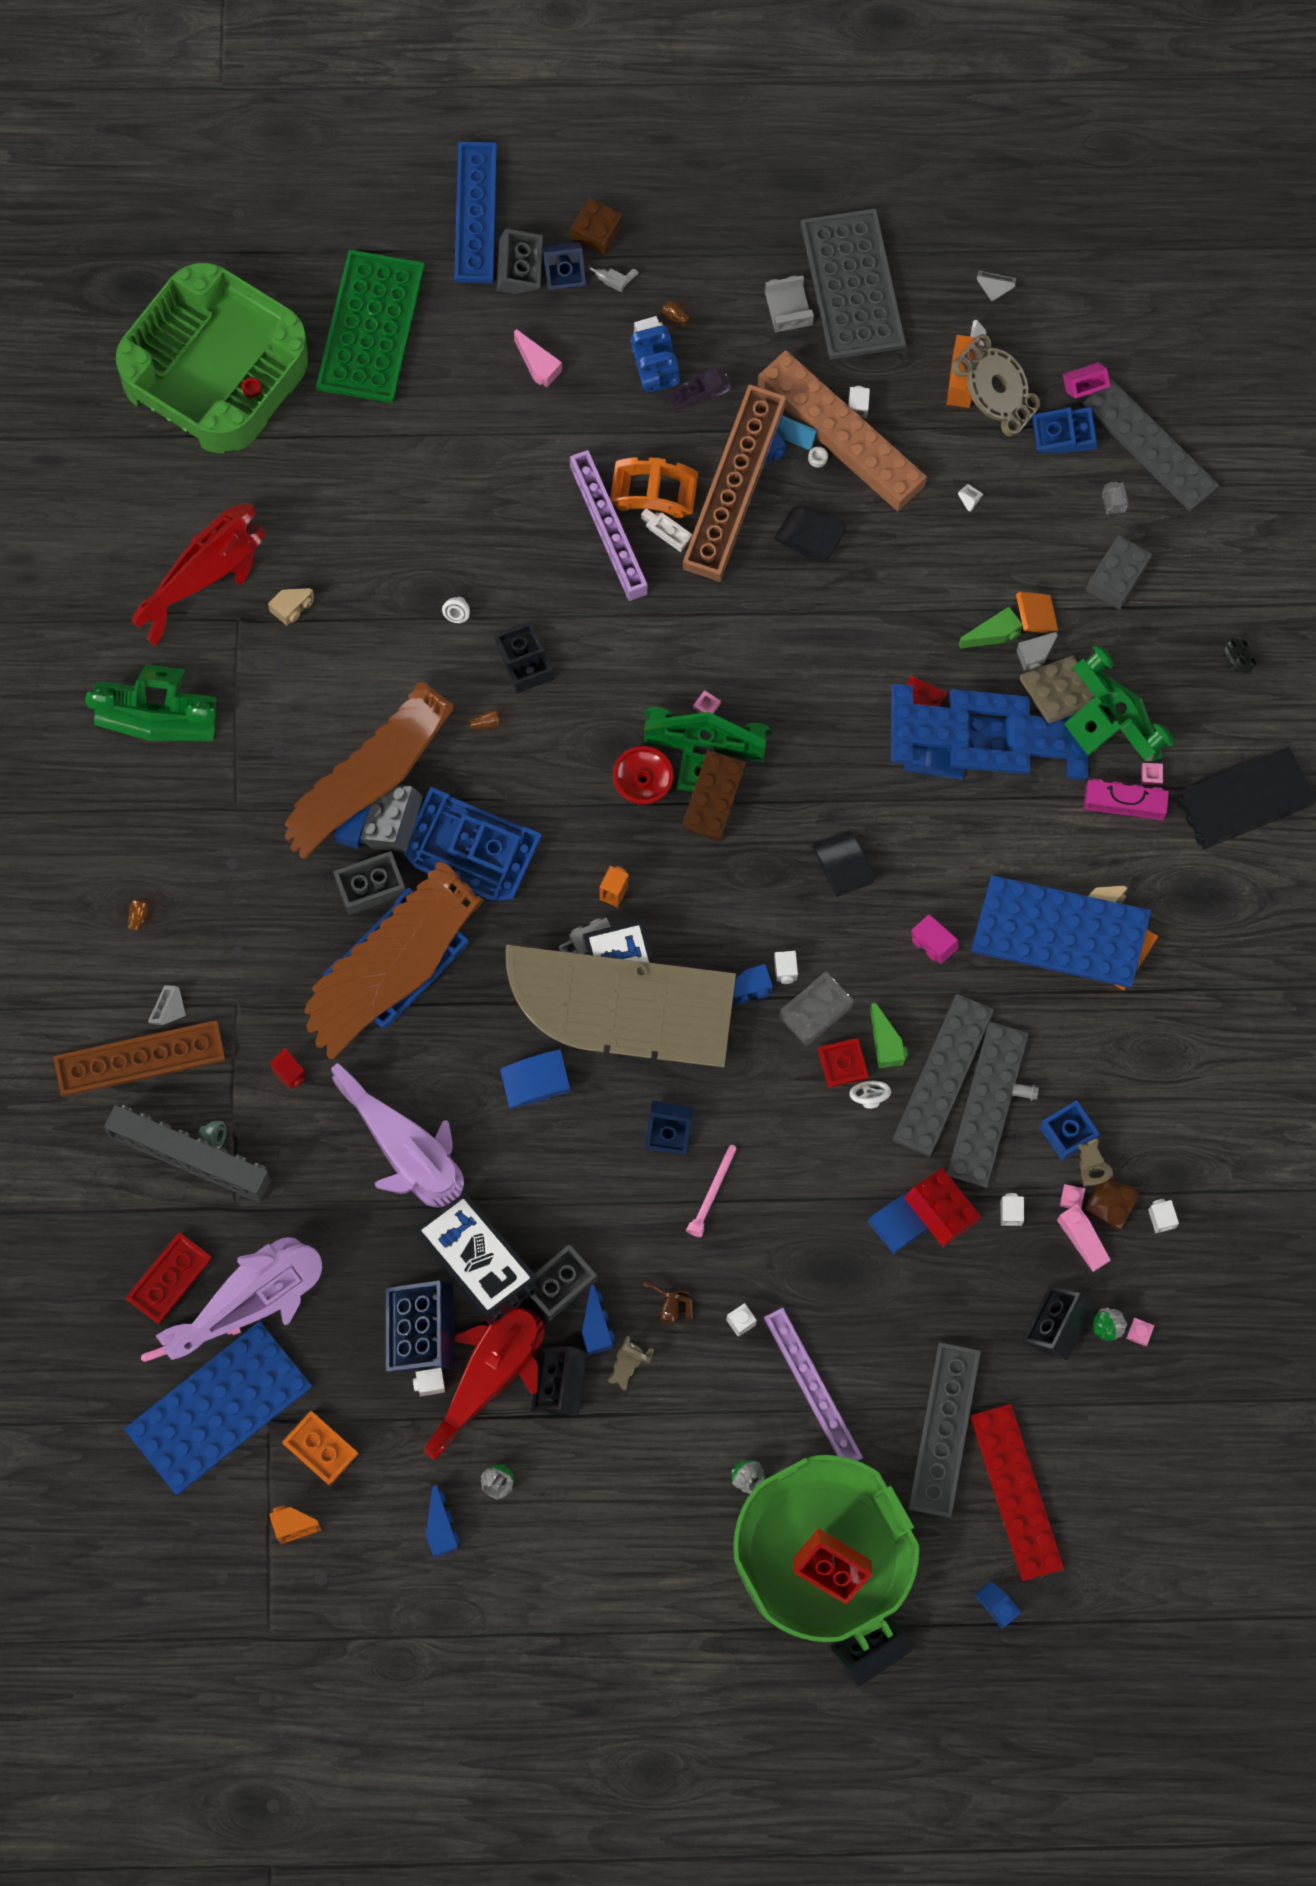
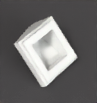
M969 484L958 493L965 507L970 512L984 495Z

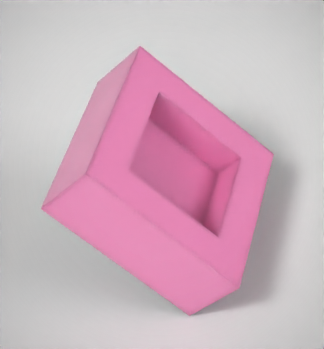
M704 690L693 705V709L699 713L710 712L714 714L721 701Z
M1142 763L1141 785H1162L1163 764Z
M1064 1184L1060 1206L1071 1208L1078 1204L1081 1208L1085 1189Z
M1134 1318L1126 1339L1147 1346L1154 1325Z

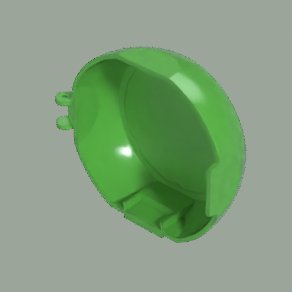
M816 1455L802 1459L765 1479L754 1488L742 1507L737 1520L734 1535V1559L738 1573L751 1599L762 1616L774 1626L795 1637L815 1642H839L854 1636L863 1650L866 1651L869 1649V1646L864 1636L879 1628L882 1629L887 1638L893 1636L884 1619L898 1610L913 1585L919 1561V1544L912 1533L913 1524L893 1488L885 1485L879 1472L864 1463L850 1458ZM818 1528L871 1560L872 1576L847 1605L794 1573L793 1557Z

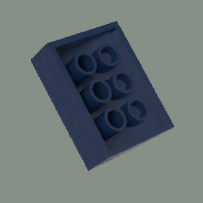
M433 1281L386 1288V1372H418L441 1368V1370L454 1369L453 1285L443 1281Z

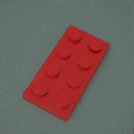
M179 1232L125 1299L160 1325L213 1258Z

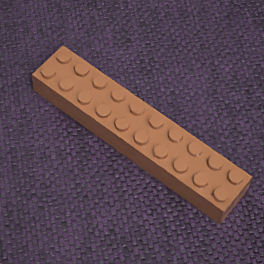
M785 350L758 375V386L760 388L786 396L784 410L796 421L816 429V439L897 512L925 487L927 476L789 352Z
M748 385L684 557L683 570L721 582L784 412L786 396Z

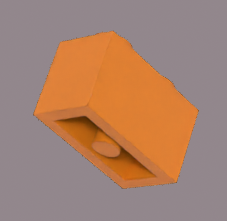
M618 866L615 868L609 867L600 885L601 901L617 908L619 907L628 889L629 874L626 873V870Z

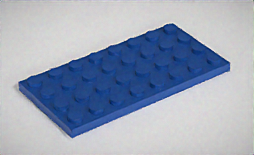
M991 875L971 952L1132 988L1151 910Z
M259 1321L124 1428V1430L176 1496H178L313 1387Z

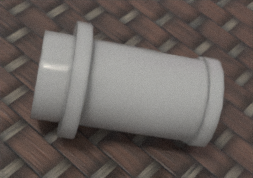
M1014 1083L1012 1096L1030 1098V1101L1033 1099L1037 1100L1039 1087H1035L1034 1084L1033 1086Z

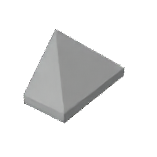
M978 271L977 280L991 301H994L1015 287L1016 278Z
M164 985L148 1020L150 1024L164 1025L186 1016L180 989L177 986Z

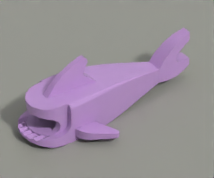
M338 1063L331 1068L334 1074L332 1077L334 1083L341 1093L356 1106L386 1158L397 1172L395 1175L375 1182V1187L398 1194L413 1191L423 1203L435 1208L447 1206L459 1197L464 1188V1178L461 1170L450 1157L453 1143L449 1122L444 1120L436 1137L433 1138L420 1126L366 1093L361 1085Z
M287 1237L279 1239L271 1245L267 1244L255 1254L238 1257L237 1262L241 1266L222 1285L192 1324L173 1326L156 1335L163 1346L166 1345L163 1348L171 1360L183 1357L197 1349L204 1341L248 1325L279 1309L284 1325H288L300 1305V1296L312 1288L319 1280L322 1262L318 1252L295 1238Z

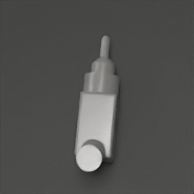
M589 267V270L595 272L599 280L620 292L639 274L635 269L623 275L611 268L607 271L604 268L601 270Z

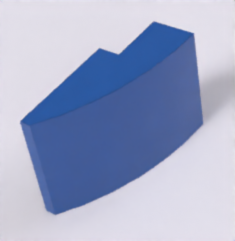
M1070 407L1032 416L1037 452L1067 453L1098 449L1091 407L1071 410Z
M462 814L446 853L475 865L505 874L520 836L485 821L481 822Z
M560 1049L536 1055L500 1069L509 1109L550 1100V1097L570 1093V1086Z
M908 1192L888 1204L868 1220L870 1226L893 1255L929 1230L904 1197Z

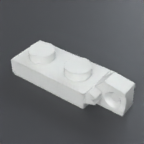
M648 509L642 512L641 519L647 523L646 527L681 552L692 539L693 535L662 512L654 514Z

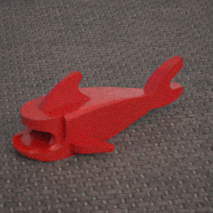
M240 504L227 509L203 531L192 537L191 543L175 562L154 594L138 607L132 622L140 628L148 621H152L147 640L153 646H156L165 629L167 606L209 586L229 572H234L237 584L244 583L252 566L254 550L265 536V531L258 524L245 527L255 515L256 510L252 504Z
M517 1307L511 1309L500 1321L494 1322L492 1325L476 1326L455 1336L456 1342L473 1345L476 1348L468 1362L445 1420L424 1448V1454L435 1461L448 1448L457 1432L501 1394L518 1375H520L531 1394L537 1393L538 1365L533 1356L543 1342L544 1325L539 1315L533 1310Z

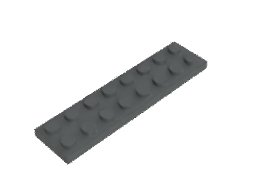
M1110 379V387L1094 392L1083 401L1082 405L1085 408L1091 407L1093 416L1191 512L1213 494L1220 485L1131 397Z
M959 994L955 995L894 1134L893 1142L931 1157L994 1009Z
M992 1022L988 1023L947 1172L952 1180L984 1189L987 1188L1029 1033Z
M938 1343L909 1511L948 1519L952 1517L981 1353L979 1350Z

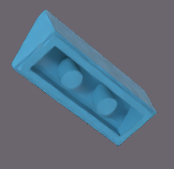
M783 415L777 428V432L783 440L807 450H811L816 440V429Z

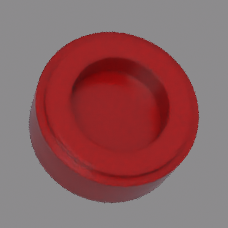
M248 378L242 383V391L247 398H256L261 394L262 386L258 379Z

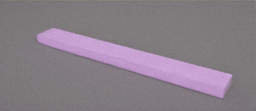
M784 1308L765 1316L764 1319L836 1455L856 1461L863 1459Z

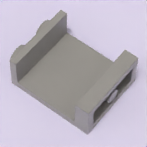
M794 275L782 280L773 279L765 283V295L775 332L813 325L814 315L812 309L809 310L803 288V275Z

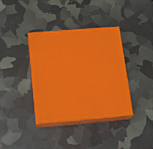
M1021 591L1016 594L1024 631L1049 634L1058 632L1051 595Z

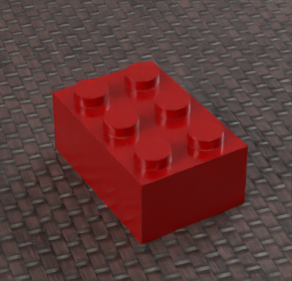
M943 1168L915 1185L904 1197L943 1247L971 1229L981 1218V1215Z
M820 1528L814 1532L793 1557L795 1574L846 1605L873 1574L870 1559Z

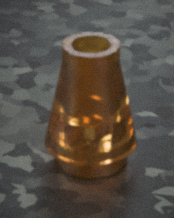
M668 300L661 310V313L664 315L663 317L682 326H685L690 319V316L675 301Z
M491 709L470 719L472 730L496 729V727L501 726L497 710L492 711Z
M132 900V904H129L128 929L140 930L149 911L148 903Z

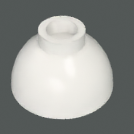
M454 597L445 602L442 612L450 622L463 623L469 618L470 609L464 598Z

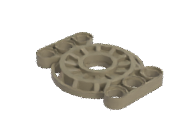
M981 334L972 339L952 364V370L956 376L967 377L968 390L976 406L985 415L1001 421V429L1006 436H1013L1020 432L1038 410L1040 400L1037 395L1033 393L1028 394L1027 378L1019 363L1007 352L991 348V340L987 335ZM979 340L983 341L984 349L980 347ZM969 351L974 354V360L970 358ZM959 363L964 365V372L959 368ZM993 376L1000 380L1003 388L1002 393L994 390L992 386ZM1028 399L1032 401L1033 407L1028 405ZM1018 410L1023 413V419L1018 416ZM1009 422L1013 424L1014 431L1010 430L1008 426Z

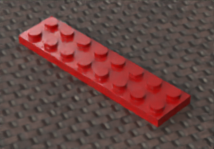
M1009 1404L971 1415V1423L1022 1582L1064 1570L1012 1405Z

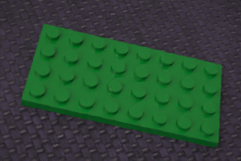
M354 250L348 251L318 376L317 390L393 404L425 264L423 262Z

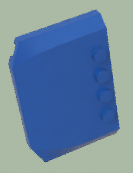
M430 787L417 815L407 850L402 853L417 870L426 874L436 870L435 866L438 862L446 863L460 876L462 882H466L474 890L473 893L486 900H513L542 838V834L524 826H518ZM462 814L481 822L485 821L520 836L505 874L475 865L446 853Z

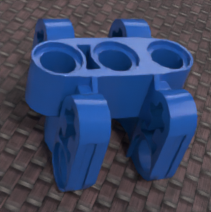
M656 326L635 332L631 336L630 341L643 389L646 392H654L676 386L680 382L679 368L676 355L673 353L671 337L667 327Z

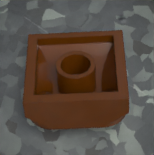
M1110 1178L1101 1184H1097L1083 1211L1120 1231L1140 1193L1134 1187L1123 1185Z

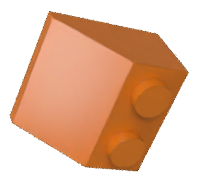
M285 1505L274 1508L273 1513L269 1514L280 1545L322 1531L316 1519L291 1507L286 1508Z

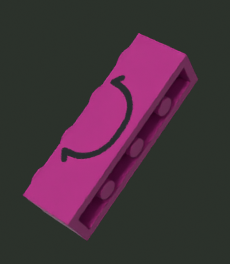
M1101 779L1088 780L1086 785L1083 809L1164 820L1167 813L1169 791H1164V789L1159 787L1150 789L1138 784L1128 786L1121 782L1107 783Z

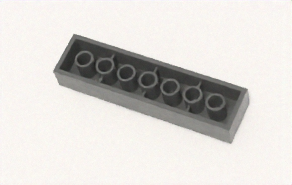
M125 1105L121 1107L114 1106L104 1126L109 1138L261 1203L271 1182L265 1166L259 1163L250 1164L246 1158L237 1154L235 1157L229 1155L226 1149L219 1146L213 1148L209 1146V1142L201 1138L197 1140L190 1138V1134L183 1130L176 1132L171 1129L170 1125L160 1121L159 1124L153 1122L150 1116L143 1113L137 1115L133 1113V1109Z

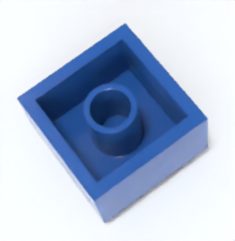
M1077 1100L1043 1120L1039 1126L1062 1162L1080 1151L1078 1145L1098 1139L1100 1135Z

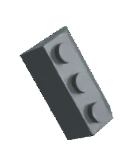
M511 229L504 230L499 239L497 291L519 294L540 288L543 235Z

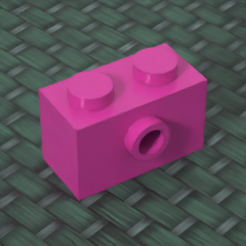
M1099 362L1063 374L1066 393L1074 399L1110 387L1107 368Z
M929 914L911 930L913 943L918 948L922 947L927 951L926 954L931 960H937L940 964L945 962L959 949L958 940Z

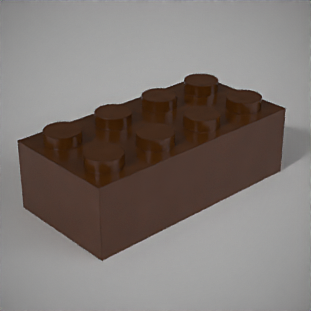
M707 750L682 825L683 831L721 843L746 762Z

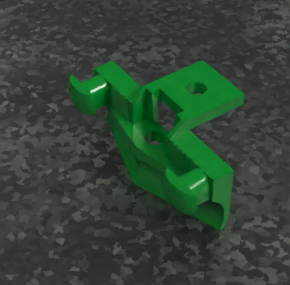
M1098 645L1092 646L1096 653L1089 659L1083 658L1073 666V669L1095 698L1065 722L1064 725L1087 755L1094 753L1121 730L1144 761L1156 762L1163 758L1161 749L1167 744L1170 747L1174 745L1171 733L1159 723L1153 724L1156 729L1154 732L1142 698L1102 672L1106 666L1110 669L1113 668V660L1104 648ZM1122 702L1127 706V710L1123 714L1118 711V705ZM1100 706L1108 707L1117 718V721L1112 723ZM1094 721L1097 728L1091 733L1088 730V724Z
M146 664L136 680L135 686L97 681L94 685V692L88 691L86 694V705L91 709H95V726L149 741L214 740L217 697L177 692L185 678V669ZM146 687L167 689L165 705L147 703Z
M651 707L644 712L646 717H650L649 720L645 721L644 743L684 749L677 785L678 790L694 791L698 779L695 770L702 767L705 758L704 754L692 753L695 745L713 748L715 753L763 762L766 747L765 736L773 734L771 728L764 724L749 723L744 728H741L710 712L673 717L670 711L660 707ZM703 732H709L711 734V738L708 740H703L700 737V734Z

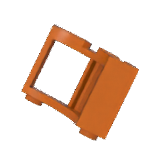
M638 457L616 461L610 501L617 509L621 511L653 509L666 512L676 518H683L693 513L698 471L680 463H677L676 466L668 464L666 459L649 457V461H638ZM650 474L647 496H628L631 476ZM661 476L680 482L677 503L658 498Z

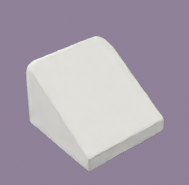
M974 320L970 337H977L981 334L986 335V330L978 320ZM980 340L979 345L984 347L983 341Z

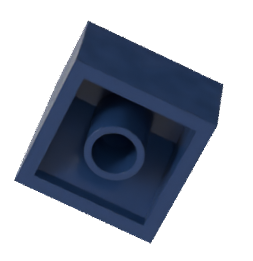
M580 241L542 246L548 290L586 285Z
M653 1100L645 1148L686 1155L694 1107Z

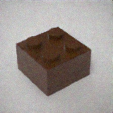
M588 198L571 226V240L575 242L580 241V244L605 256L623 226V214Z

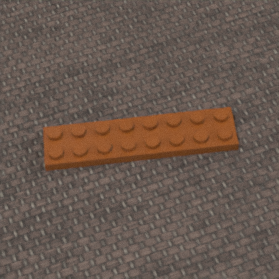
M217 1020L53 1056L61 1097L226 1061Z

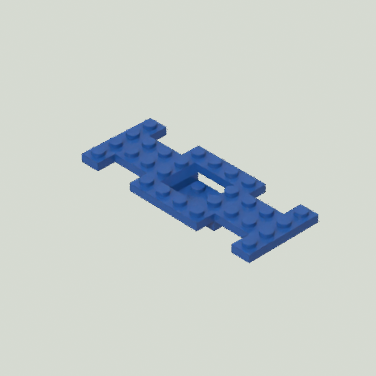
M893 684L891 686V762L911 764L913 762V745L947 748V752H950V768L1028 775L1030 773V756L1066 759L1067 778L1081 780L1088 778V755L1064 725L1075 714L1066 717V719H1060L1048 724L1044 717L1030 715V699L1028 696L955 689L950 691V708L913 704V685ZM969 713L999 715L1008 717L1006 719L969 716Z

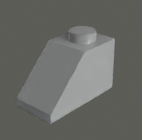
M1056 632L1018 643L1016 651L1024 672L1035 670L1044 665L1055 644Z

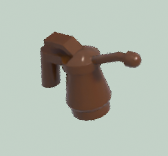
M648 1281L643 1283L644 1287H652L664 1295L665 1300L659 1313L662 1323L676 1324L679 1318L678 1302L685 1304V1318L694 1319L693 1300L678 1295L688 1296L689 1292L678 1290L666 1293Z

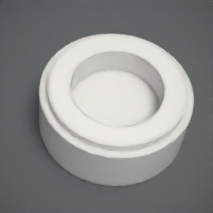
M814 447L809 451L808 461L812 466L822 467L827 463L828 453L824 448Z

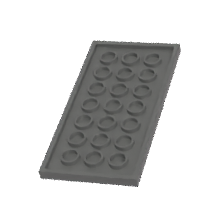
M876 209L801 220L800 225L829 360L904 349L906 343Z

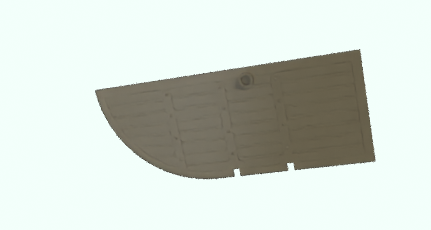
M506 945V970L510 987L517 1003L536 1027L556 1041L588 1051L604 1052V1045L611 1046L609 1052L612 1054L651 1058L652 1051L658 1052L657 1059L716 1067L725 1066L735 973Z

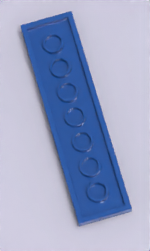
M458 142L455 282L493 283L497 143Z

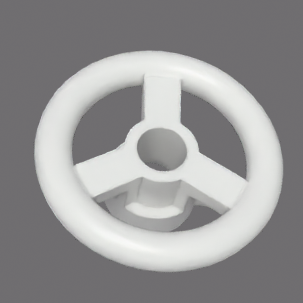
M880 1081L861 1082L850 1090L851 1099L863 1104L865 1108H876L880 1102L885 1101L891 1095L890 1087ZM870 1087H878V1088H881V1089H880V1090H876V1089L870 1088ZM862 1089L864 1094L857 1096L856 1092Z

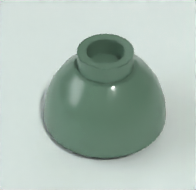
M212 1121L206 1126L200 1127L199 1137L209 1142V1146L213 1148L221 1147L226 1138V1126L223 1121Z

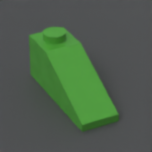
M1007 607L962 636L959 646L960 648L1000 644L1008 640L1013 641L1021 635L1023 624L1010 607Z
M872 1003L870 1012L878 1067L903 1066L905 1059L908 1058L907 1047L903 1046L902 1039L878 1005Z

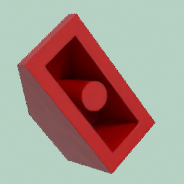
M285 1048L270 1062L273 1074L290 1090L294 1087L298 1088L304 1082L306 1075L303 1068Z

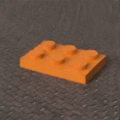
M312 1411L306 1415L282 1442L286 1448L329 1486L359 1455L355 1449Z

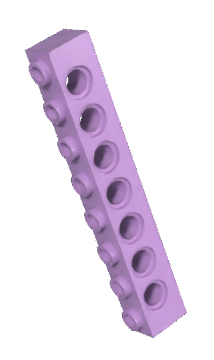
M589 451L570 456V468L628 601L647 595L648 585Z

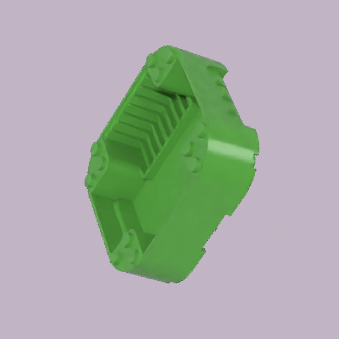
M209 263L192 264L177 271L124 335L116 352V364L124 392L135 406L138 407L143 403L151 408L153 412H157L169 422H173L181 427L183 431L198 438L201 448L220 454H225L224 451H239L256 439L285 397L291 394L302 380L309 363L305 331L297 315L226 269ZM248 378L258 379L262 386L261 394L256 398H247L242 391L244 380Z

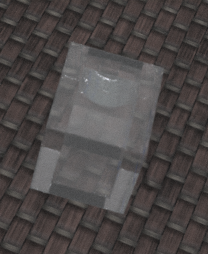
M1110 482L1104 485L1102 497L1106 515L1126 512L1128 500L1124 482Z

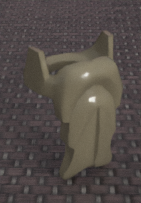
M1098 1139L1078 1145V1148L1081 1150L1079 1167L1084 1188L1087 1185L1101 1184L1113 1178L1112 1168L1104 1162L1097 1148ZM1102 1170L1105 1172L1102 1177L1097 1179L1089 1176L1093 1172Z
M627 1336L623 1346L618 1350L614 1371L609 1377L608 1382L611 1384L618 1383L622 1390H626L628 1379L633 1375L635 1367L637 1368L641 1362L650 1364L654 1349L649 1348L644 1355L642 1349L630 1343V1337Z

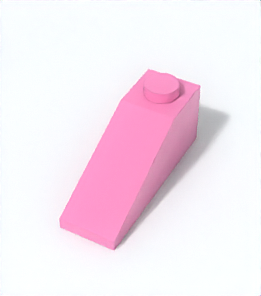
M516 329L514 331V341L534 381L548 388L562 372V362Z
M1078 1204L1059 1216L1057 1219L1058 1223L1092 1272L1110 1261L1094 1228Z

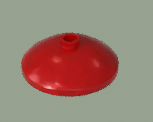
M647 746L634 747L625 751L617 759L613 768L614 786L618 793L629 802L641 805L652 804L662 799L669 792L673 783V768L669 759L661 751ZM645 778L647 781L642 783L639 779Z

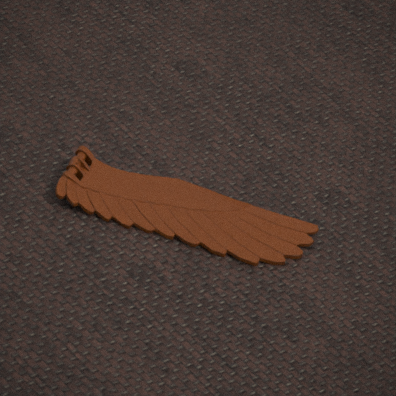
M417 683L415 690L408 695L409 700L402 704L398 712L388 719L389 723L379 727L375 731V736L362 744V748L353 752L348 757V760L335 766L332 774L321 778L314 784V789L306 793L294 804L296 809L287 818L285 826L288 828L285 839L287 842L293 840L290 846L293 852L300 850V857L306 859L333 830L399 784L407 776L443 722L452 712L453 704L450 701L446 700L426 683Z
M438 862L435 866L437 869L428 873V879L417 886V891L406 896L407 902L397 905L392 910L394 915L383 920L380 923V929L367 936L368 941L354 946L351 950V956L338 960L331 967L333 972L322 977L312 987V991L315 994L306 1004L304 1011L305 1014L311 1015L306 1026L310 1034L318 1031L315 1041L317 1048H323L327 1045L326 1053L329 1059L334 1060L367 1025L417 990L432 977L462 925L482 904L483 899L480 896H476L473 893L474 890L466 882H462L460 876L446 863ZM455 885L457 889L453 893L450 889ZM467 899L471 902L468 908L463 905Z

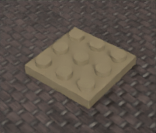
M1073 655L1020 675V681L1048 724L1076 714L1095 698L1073 669V666L1078 663Z

